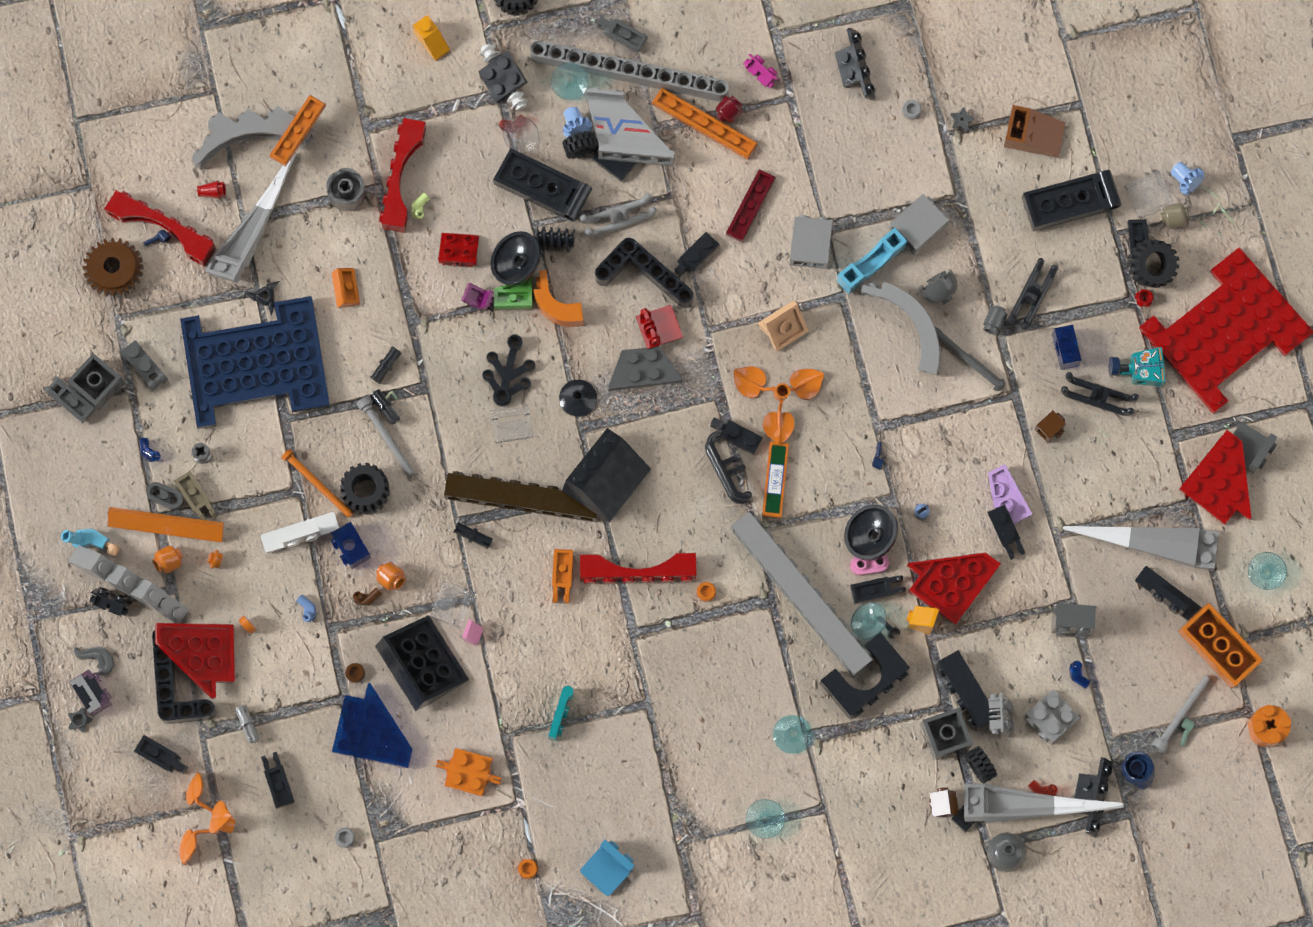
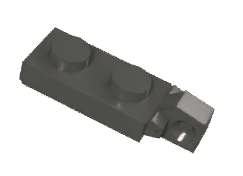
M600 17L597 22V27L604 30L603 34L638 54L648 39L647 35L618 19L614 20L611 18L608 21Z

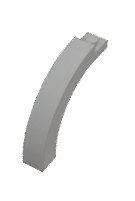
M883 282L881 289H879L877 284L868 283V286L863 284L862 294L889 301L909 315L917 328L921 342V359L918 370L938 376L941 362L940 343L936 328L925 309L910 294L892 284Z

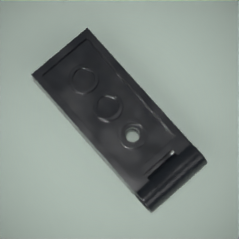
M512 148L509 149L493 179L494 185L572 222L576 221L592 191V187L588 184L578 181ZM554 189L555 192L551 193L549 190Z
M1104 170L1027 191L1022 195L1033 232L1108 212V210H1114L1122 206L1111 170Z

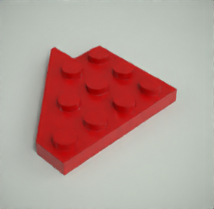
M1228 430L1224 432L1179 488L1182 493L1223 525L1226 524L1235 511L1248 520L1252 518L1243 444L1239 438Z
M986 552L911 562L906 567L919 577L908 592L930 608L939 609L938 614L953 625H956L1001 563Z
M155 624V644L211 699L216 698V683L235 682L234 624Z

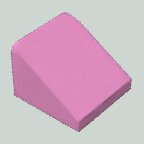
M469 620L463 634L464 642L478 645L483 628L474 621Z

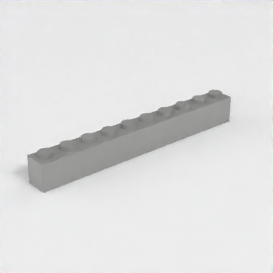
M748 512L731 525V531L850 675L855 677L871 664L872 654L866 647L862 648L858 643L860 640L853 632L850 634L846 629L847 624L841 617L838 619L834 614V608L821 599L823 596L817 588L813 589L811 587L809 578L797 570L798 565L792 558L788 559L786 557L785 549L772 540L774 538L768 529L764 530L762 528L760 519L755 514L752 516Z

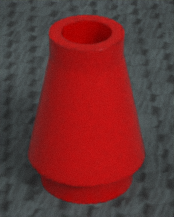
M219 180L197 186V194L199 197L221 199L226 196V185Z

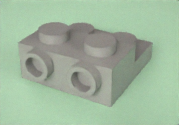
M1054 690L1048 693L1024 716L1026 718L1025 722L1032 729L1035 727L1040 733L1038 734L1045 743L1049 742L1050 745L1080 719Z

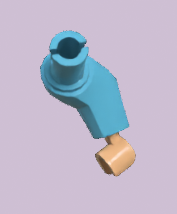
M83 529L76 532L65 530L61 534L63 542L72 543L76 548L78 545L82 547L93 545L102 550L108 547L107 554L118 555L119 546L109 543L110 539L95 529Z

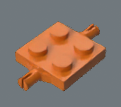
M455 748L449 762L437 760V763L443 765L436 764V768L447 770L444 784L446 787L483 796L488 782L500 785L502 777L491 774L490 768L493 758Z

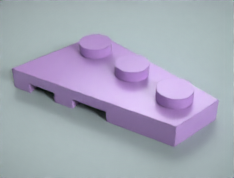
M1004 464L990 471L988 476L994 508L1005 504L1014 525L1032 516V512L1006 465Z

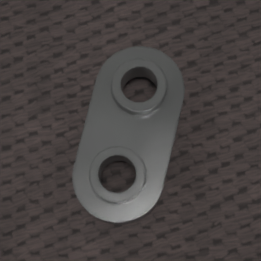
M159 482L151 483L146 489V494L150 501L170 510H178L184 503L183 496L179 491ZM155 491H160L158 496H154ZM173 498H177V502L175 504L171 503V500Z

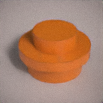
M219 550L210 552L207 563L210 564L209 567L212 569L214 567L219 568L223 554L219 553Z

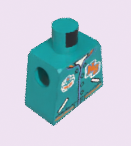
M1162 347L1133 353L1129 359L1130 363L1120 364V375H1131L1132 384L1163 387L1166 382Z

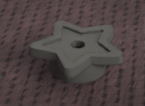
M964 107L959 113L950 114L954 120L953 129L963 128L968 131L969 122L974 120V116L968 115Z
M81 708L78 712L68 713L71 719L68 728H78L84 733L86 725L92 722L93 719L86 716L85 709Z

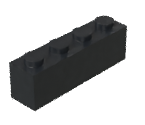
M959 650L939 660L936 670L941 678L944 677L947 681L946 687L951 695L954 694L957 698L956 704L960 711H964L967 715L966 721L970 728L978 731L989 725V720H997L989 719V716L997 714L989 713V710H993L989 709V700Z

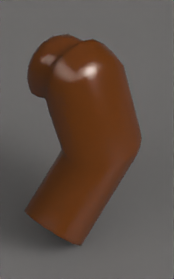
M376 587L369 594H364L360 591L355 592L353 599L358 605L369 606L382 593Z

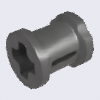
M197 443L193 446L192 455L195 460L200 464L207 463L211 458L208 446L204 443ZM204 451L205 455H198V452Z

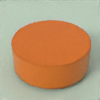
M703 582L697 587V597L701 601L710 602L715 598L716 588L712 583Z
M244 615L239 619V623L250 634L257 630Z
M524 859L518 865V872L522 878L532 879L536 876L538 867L532 859Z

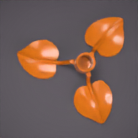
M754 366L736 368L733 377L736 388L745 397L755 398L760 390L774 391V398L779 401L778 413L769 412L764 417L762 426L769 438L776 444H781L790 437L794 429L792 414L789 412L781 413L783 401L788 398L790 391H796V395L801 399L809 400L814 398L821 388L824 373L814 369L797 370L789 378L793 388L785 383H780L776 387L764 388L763 386L766 383L765 373L760 368Z
M200 772L196 773L188 785L186 801L189 805L196 803L210 811L212 817L209 829L195 830L194 832L192 829H188L184 833L179 847L180 859L184 865H186V862L190 860L196 850V836L198 834H215L219 831L232 833L235 827V819L224 801H218L213 809L200 802L199 797L203 792V779Z

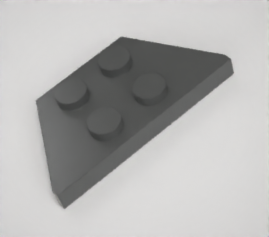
M660 346L648 350L647 348L621 351L608 387L609 391L681 383L682 379Z

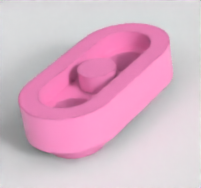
M886 555L878 558L883 561L882 565H878L876 563L877 559L867 561L854 557L850 568L858 576L882 573L888 568L889 559ZM862 562L864 567L859 568L857 563Z

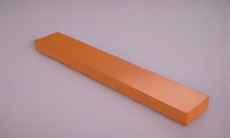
M664 88L660 89L652 102L653 106L747 160L758 144Z
M109 507L108 527L221 543L223 541L224 523L114 507Z

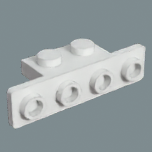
M331 512L262 534L261 539L265 552L270 553L285 547H295L304 541H314L320 536L339 531V526L335 513Z

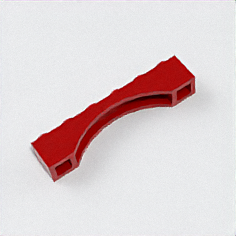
M403 118L402 124L399 123L397 135H400L399 141H395L394 144L396 155L395 159H391L390 170H392V174L388 176L386 187H389L388 193L384 194L383 197L384 212L381 211L379 216V223L382 224V229L405 233L408 211L400 193L401 176L409 158L416 150L423 146L426 133L425 121Z
M115 190L104 208L107 215L122 223L146 222L164 228L181 243L187 257L203 267L216 248L213 239L209 236H201L197 234L194 228L182 226L179 220L173 217L169 219L164 216L165 214L161 210L149 208L147 203L142 200L136 201L132 199V196L125 191L119 192Z
M676 553L659 565L641 569L615 565L599 554L580 555V581H584V584H595L596 581H604L605 584L623 581V583L630 584L634 583V580H642V583H653L654 580L671 583L673 580H681V582L688 583L696 579L697 576L696 553Z

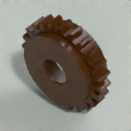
M111 238V242L104 239V244L102 245L100 242H97L98 247L92 246L93 252L86 253L89 259L83 260L86 266H83V270L86 271L83 275L85 278H88L86 280L87 284L91 285L93 291L97 289L99 295L104 292L105 297H108L109 293H111L113 298H115L116 293H119L122 297L123 291L129 294V288L135 289L134 283H140L138 276H143L140 270L144 269V266L139 264L143 262V259L139 257V251H135L134 245L129 247V241L123 244L121 238H119L118 242H115L114 238ZM110 257H115L120 261V268L115 273H109L104 269V262Z

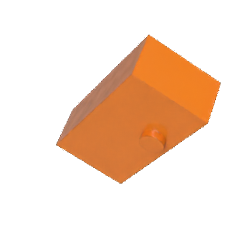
M1210 603L1205 604L1177 631L1230 688L1235 687L1263 661Z

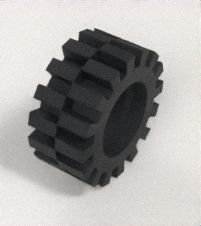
M591 131L571 135L572 137H567L562 142L568 159L586 157L587 154L590 155L599 148L595 133Z
M980 746L965 754L969 767L982 784L997 776L994 765Z

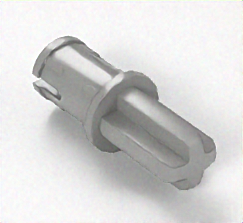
M247 706L237 707L235 712L241 724L240 728L244 730L248 742L251 744L258 742L259 737L254 727L255 721L251 719Z

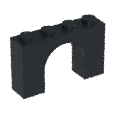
M881 632L864 646V648L866 647L870 651L872 658L877 662L881 670V679L875 687L868 690L855 689L847 683L836 668L820 680L819 684L849 719L853 716L855 719L864 712L863 708L866 705L872 706L875 704L882 692L887 694L894 688L893 683L897 680L901 682L909 675L907 673L910 669L909 665Z

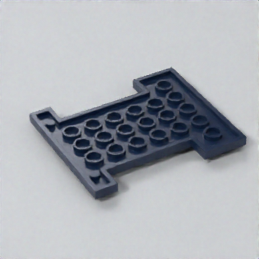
M312 296L274 302L277 317L275 321L202 333L199 315L180 318L198 429L217 426L214 407L289 395L292 413L330 406Z

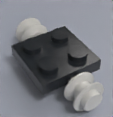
M488 43L484 45L479 55L485 56L483 61L489 64L479 70L478 73L496 103H500L509 96L507 102L513 104L511 109L523 110L527 106L528 100L522 98L523 92L516 91L528 83L518 64L510 51L500 55L499 51H494L496 48L495 44L491 45Z

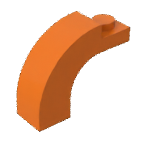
M539 270L540 277H536L537 288L541 289H534V297L541 313L553 323L561 326H583L581 303L564 304L555 300L549 291L547 270Z

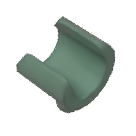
M1185 718L1181 724V727L1186 729L1180 743L1182 746H1185L1188 734L1194 726V722L1188 718Z

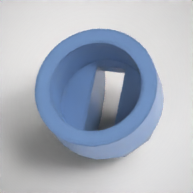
M918 504L914 510L915 517L920 520L926 519L930 513V509L926 504ZM925 507L926 510L919 514L918 511Z

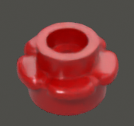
M1142 289L1135 295L1136 303L1140 307H1149L1154 296L1149 290Z

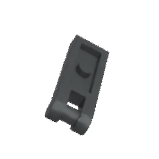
M136 340L120 351L153 392L158 389L157 386L162 382L168 381L166 375L158 368ZM154 374L158 376L154 380L150 379Z
M55 376L50 386H46L43 389L44 392L81 423H84L96 409L59 377ZM58 387L62 388L58 394L55 392Z

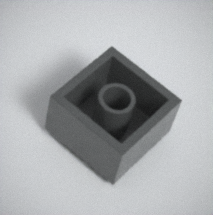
M94 353L67 381L72 389L99 411L125 383L118 373Z
M1057 603L1052 610L1051 633L1056 634L1057 637L1075 635L1076 638H1087L1095 629L1096 606Z
M960 708L935 715L921 722V727L934 760L966 750L973 745Z

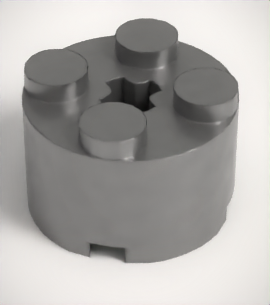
M341 168L332 173L327 180L326 189L329 200L337 209L343 211L357 210L363 203L366 189L364 181L357 171L351 168Z

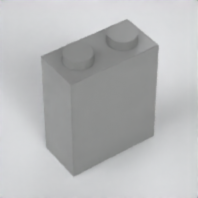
M922 194L890 223L889 229L896 228L907 240L906 246L915 255L948 226L949 219L943 210H939L935 206L932 198Z
M807 215L795 217L789 265L827 269L832 229L831 220L825 217L813 219Z

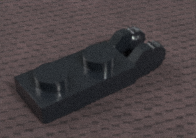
M1002 504L987 511L1002 546L1005 547L1010 560L1014 559V553L1009 547V544L1016 542L1019 553L1021 555L1025 554V550L1020 542L1021 538L1006 505Z
M899 575L889 578L887 576L851 584L850 590L854 605L905 593L906 587L895 589L890 587V583H898L904 580L903 576Z
M276 751L273 752V759L277 767L270 769L266 756H262L261 760L275 808L278 809L293 804L295 801L284 767L281 765Z

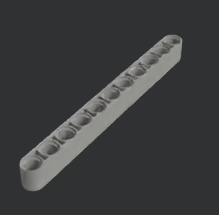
M534 41L530 46V57L536 63L657 89L664 88L667 91L721 102L725 96H728L729 85L722 79L544 41ZM537 49L543 51L541 54L534 53V51ZM555 53L561 54L559 58L552 57ZM572 57L579 58L577 62H572L570 59ZM590 61H596L597 65L591 66L588 63ZM608 65H614L616 68L613 70H609L606 67ZM632 69L634 72L628 74L625 72V70ZM649 72L652 74V76L646 78L643 76V74ZM667 76L670 80L666 82L662 81L661 78ZM685 80L688 84L681 85L679 82ZM700 84H704L707 87L705 89H699L697 86ZM722 88L725 92L718 93L716 89Z

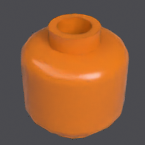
M168 545L158 550L154 554L152 561L158 572L168 574L181 566L183 556L178 548L175 549Z
M392 562L380 565L376 571L377 582L389 591L400 589L405 582L404 571Z

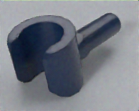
M160 230L156 236L143 243L147 246L159 239L162 243H166L171 239V236L165 230Z
M877 442L876 454L872 462V466L881 470L885 461L879 458L881 455V442Z

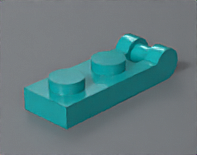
M565 686L562 689L548 735L549 740L556 741L557 737L562 736L564 726L561 723L563 718L567 719L570 707H567L568 700L574 697V690L571 686Z

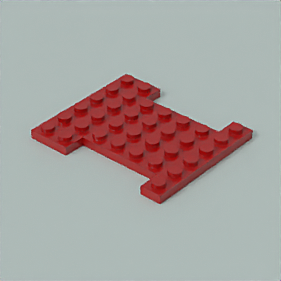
M1240 247L1210 270V273L1221 286L1166 329L1153 315L1138 328L1155 348L1162 347L1165 360L1213 414L1229 401L1217 386L1271 343L1285 357L1313 334L1311 327Z

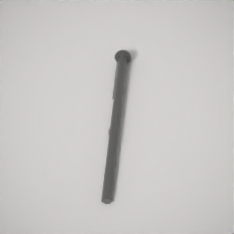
M935 327L939 340L995 386L993 390L1001 391L1004 389L1005 381L1003 378L999 379L971 354H967L943 334L939 328Z

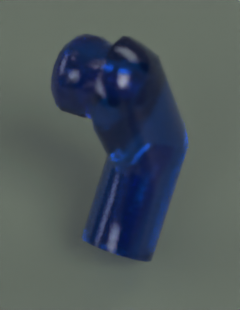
M140 438L141 456L149 462L159 461L161 455L158 451H154L149 447V438Z
M1076 660L1070 664V678L1086 689L1091 681L1082 676V663Z

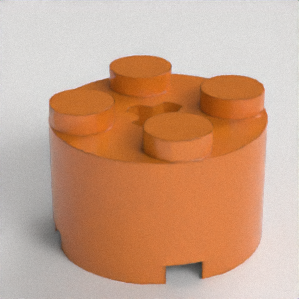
M1266 705L1259 708L1248 721L1251 739L1262 747L1278 745L1288 736L1291 729L1290 717L1282 708L1275 705ZM1268 723L1271 724L1270 730L1267 729Z

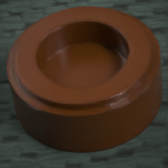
M352 663L347 666L345 675L351 683H359L365 677V670L359 663Z

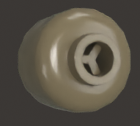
M1182 203L1167 205L1164 209L1165 213H1161L1162 223L1167 224L1169 229L1185 227L1187 222L1190 221L1188 208L1184 207Z

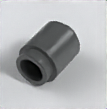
M997 305L990 307L983 323L984 331L992 335H997L1001 331L1008 315L1003 307Z

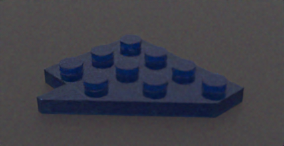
M371 683L367 684L364 699L345 695L332 753L409 769L413 749Z

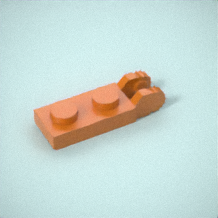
M554 549L552 574L553 603H557L558 588L565 589L564 601L566 604H569L572 585L573 550Z

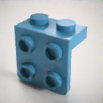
M606 839L581 868L580 872L605 896H610L634 870L635 866L632 864L634 860L626 853L622 855L618 851V845L612 840L608 842Z

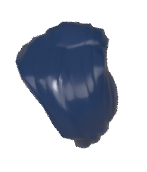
M1136 751L1126 756L1125 761L1122 763V772L1129 783L1145 790L1153 783L1155 767L1147 753Z

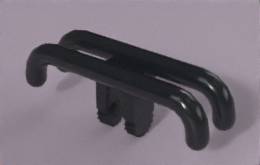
M1043 258L1037 260L1007 319L1009 324H1013L1024 303L1031 305L1021 325V330L1023 331L1028 330L1058 271V266L1052 265L1042 286L1035 283L1045 262Z
M1071 372L1066 373L1065 378L1069 383L1092 391L1090 397L1072 392L1067 386H1063L1061 393L1065 397L1122 416L1134 414L1133 408H1121L1106 403V400L1110 396L1126 402H1136L1139 399L1138 394H1125L1074 377Z
M714 431L709 435L705 443L706 454L731 501L736 504L748 503L752 493L750 491L739 492L731 478L746 470V467L743 464L730 470L726 469L727 466L739 461L741 457L739 454H736L722 461L714 446L719 441L721 433Z

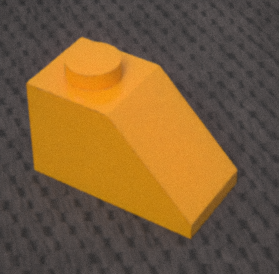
M428 15L412 25L414 34L435 61L450 52V48L441 32Z
M915 606L913 611L909 610L906 619L909 622L908 628L930 635L939 609Z

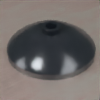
M524 231L513 232L505 236L496 245L491 256L490 266L493 276L502 284L510 286L525 282L534 274L540 263V244L533 235Z
M868 505L859 509L851 516L845 527L844 541L848 551L856 558L867 561L884 556L893 547L897 539V519L889 509L881 505Z

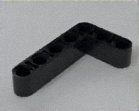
M633 238L623 239L595 269L597 284L606 286L630 263L678 306L688 308L693 303L694 294L692 289ZM630 245L634 249L629 252L626 251L624 247ZM643 257L646 258L648 261L644 264H641L638 262V259ZM613 259H619L621 263L618 265H614L611 261ZM654 270H660L662 274L659 276H655L652 274V272ZM601 272H606L608 277L600 278L598 275ZM668 282H673L676 284V286L674 288H668L666 284ZM682 294H687L690 298L685 301L682 300L680 296Z
M154 630L152 633L157 711L160 719L166 724L214 718L217 709L212 701L208 699L177 702L174 662L169 657L166 660H159V655L163 651L155 644ZM168 671L170 673L169 677L165 680L160 679L161 673ZM166 690H170V697L167 699H163L162 693ZM210 705L212 707L211 712L203 714V707ZM185 708H192V713L189 716L182 714ZM171 709L173 711L171 717L164 718V711Z

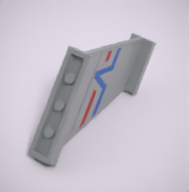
M599 88L586 89V100L599 145V159L673 166L674 151H671L624 100V92L615 89L610 91Z

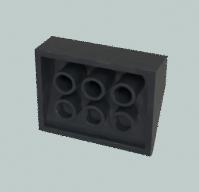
M607 428L568 476L562 492L610 523L650 472L651 468L622 437Z
M429 615L383 636L375 646L415 711L435 702L469 680Z

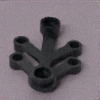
M517 334L509 336L507 340L510 350L505 369L498 360L496 352L491 351L487 354L488 363L494 366L502 379L501 387L494 379L493 371L487 369L482 373L483 380L488 382L494 391V403L500 407L509 405L514 394L522 389L528 390L531 387L530 379L523 377L520 383L509 388L510 381L525 372H532L535 369V362L528 359L523 365L513 370L517 350H520L523 345L522 338ZM517 341L519 344L518 346L514 347L512 346V342ZM494 355L496 359L491 361L489 356ZM532 363L533 367L527 368L526 364ZM490 373L492 376L491 378H485V374ZM528 381L529 384L527 386H523L522 382ZM505 395L506 399L500 400L499 396Z

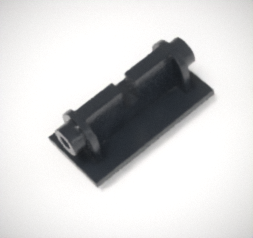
M103 587L91 591L94 594L90 598L93 606L106 610L107 605L110 604L108 612L120 617L127 615L128 609L126 607L131 605L132 602L127 600L126 596L111 594L108 589Z

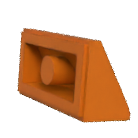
M335 269L332 272L337 308L359 305L360 300L355 269Z

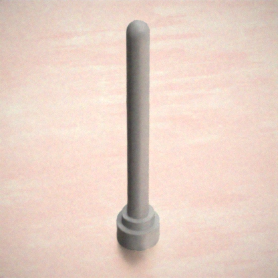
M366 396L359 400L356 405L360 411L367 413L406 474L412 476L414 470L373 410L374 406L372 405L373 401L371 398Z
M1205 675L1163 735L1158 737V739H1154L1151 747L1160 754L1165 753L1169 744L1168 740L1210 682L1211 677L1209 675Z

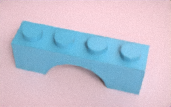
M896 228L892 229L880 239L868 254L841 271L837 276V282L848 294H851L906 248L907 240Z

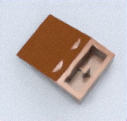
M1012 105L1003 147L1059 158L1065 122L1031 108Z

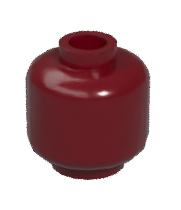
M733 95L731 97L725 96L716 106L717 117L723 123L726 121L734 123L743 113V104Z

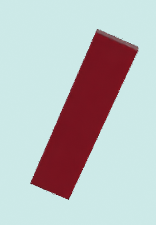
M760 169L757 171L726 231L727 236L743 243L776 179L775 176Z

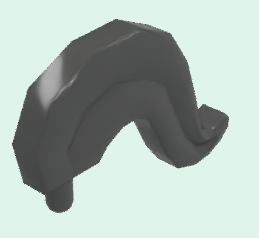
M99 646L78 651V647L74 648V654L80 660L97 659L98 668L100 669L96 673L97 676L102 673L103 675L111 673L114 661L107 649Z

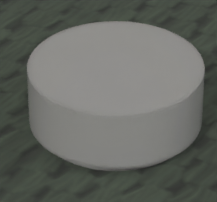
M915 100L905 102L902 109L904 117L909 120L917 119L921 113V105Z
M341 828L335 834V841L338 846L348 848L353 845L355 835L351 829Z

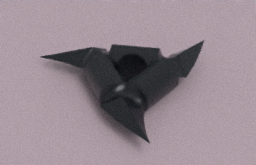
M280 281L266 284L256 293H245L254 302L257 301L262 305L268 306L272 316L275 306L273 288ZM267 293L269 296L267 299H264L262 295Z

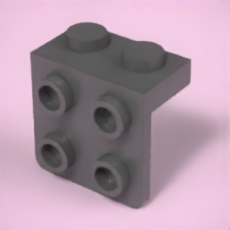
M1240 423L1233 433L1242 441L1245 468L1253 474L1258 468L1262 469L1267 462L1265 456L1267 453L1272 454L1277 446L1274 443L1277 436L1271 433L1267 438L1245 423Z

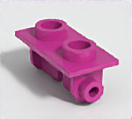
M749 54L751 59H746L743 63L745 65L744 68L753 76H756L758 72L761 73L757 80L766 88L771 89L775 85L774 80H781L777 77L778 72L771 66L768 68L764 65L765 60L758 54Z

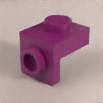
M468 283L461 301L479 310H483L491 306L494 291H486L472 283Z

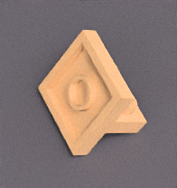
M795 301L788 303L758 323L760 329L769 336L776 351H779L808 332L798 304Z

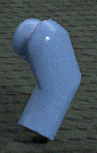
M302 594L296 602L304 608L303 620L305 622H312L316 617V605Z

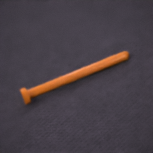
M288 449L282 455L281 459L284 462H290L344 515L349 518L352 517L353 511L296 459L291 449Z

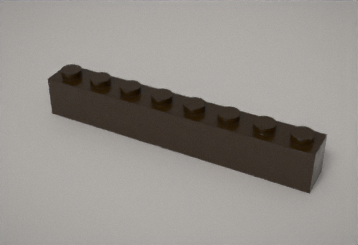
M459 471L447 474L444 498L446 500L597 522V514L562 492V490H559L556 486L544 488L536 483L521 484L517 480L505 482L498 477L485 479L482 475L472 474L471 476H466Z

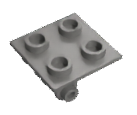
M1000 693L999 698L998 694H991L989 709L993 710H989V713H1000V715L989 716V719L1000 720H989L990 730L992 734H1000L999 731L1001 730L1002 733L1011 738V732H1014V723L1010 719V713H1013V703L1003 693Z

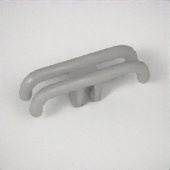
M646 193L641 199L590 216L581 215V222L586 224L610 217L612 224L593 230L587 228L585 234L588 237H596L650 219L657 212L655 207H651L647 212L628 218L627 211L647 204L651 201L652 195Z

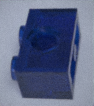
M1073 324L1054 328L1052 338L1060 370L1079 367L1082 359Z
M352 522L331 532L333 539L330 541L335 550L340 549L342 555L339 557L345 566L349 565L353 569L371 559L370 553ZM349 542L355 544L352 550L344 549V546Z

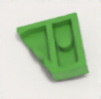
M532 276L518 285H502L495 288L494 309H532Z

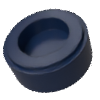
M1118 357L1109 358L1108 371L1110 376H1117L1119 374L1120 360Z

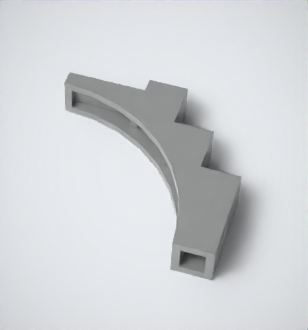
M278 106L268 113L267 120L247 109L245 113H241L238 117V123L218 112L208 122V129L211 135L208 134L203 141V146L194 152L192 156L193 164L201 170L220 151L246 140L262 138L280 140L295 117ZM311 128L299 148L306 150L316 135L313 128Z
M78 545L68 561L81 571L135 598L173 623H181L189 610L154 583L140 578L129 569L113 563L100 553Z

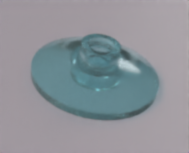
M571 62L563 63L552 73L551 85L559 97L573 100L582 96L586 91L588 76L580 65ZM572 77L574 79V82L569 83L567 81V78Z
M1262 552L1254 556L1250 561L1248 575L1256 587L1263 590H1273L1285 581L1287 568L1283 559L1277 554ZM1264 569L1269 571L1268 576L1263 574Z
M875 602L861 605L854 612L851 619L853 633L861 639H871L879 635L887 621L885 609Z
M788 715L776 723L773 730V739L781 751L788 754H797L809 746L812 739V730L804 718L797 715ZM795 730L797 735L792 737L789 735V732Z
M761 799L754 802L747 810L746 825L749 831L756 837L763 839L772 838L783 829L785 814L781 806L775 801ZM764 816L768 817V823H763L761 818Z

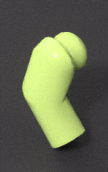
M425 193L421 194L411 204V215L416 220L424 217L423 205L430 200Z

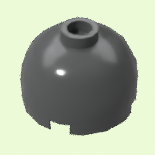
M949 269L948 273L943 271L928 279L927 283L929 284L925 287L923 284L920 285L919 290L929 302H942L946 304L953 299L952 295L957 290V279L952 270Z
M1008 832L1000 833L993 837L988 844L987 859L991 866L998 871L1013 872L1020 868L1025 861V844L1015 834Z

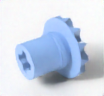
M570 107L564 111V117L567 122L563 127L564 136L572 137L571 135L573 134L576 135L579 132L583 133L584 131L592 130L591 120L582 117L578 107Z
M1183 162L1177 163L1171 170V175L1181 184L1180 192L1186 195L1193 193L1205 177L1203 170L1200 168L1192 170Z

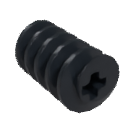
M537 226L536 239L540 247L543 245L544 250H548L550 245L552 251H555L558 246L560 252L563 251L564 247H566L567 252H570L572 247L574 249L575 229L572 230L571 234H569L568 228H565L564 233H561L560 228L554 233L553 227H550L549 231L546 232V228L543 226L540 232Z

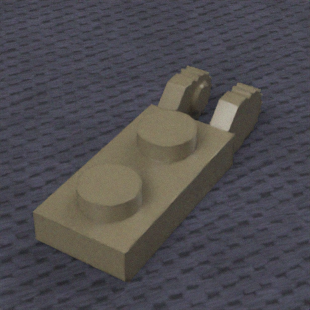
M191 471L174 480L193 512L198 515L200 520H207L200 511L205 507L208 508L210 515L214 519L218 517L210 505V500Z

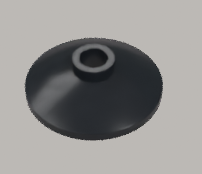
M579 379L572 380L562 387L559 394V403L567 414L574 417H582L589 414L595 408L597 393L589 382ZM579 393L582 397L580 399H576L574 397L575 394Z

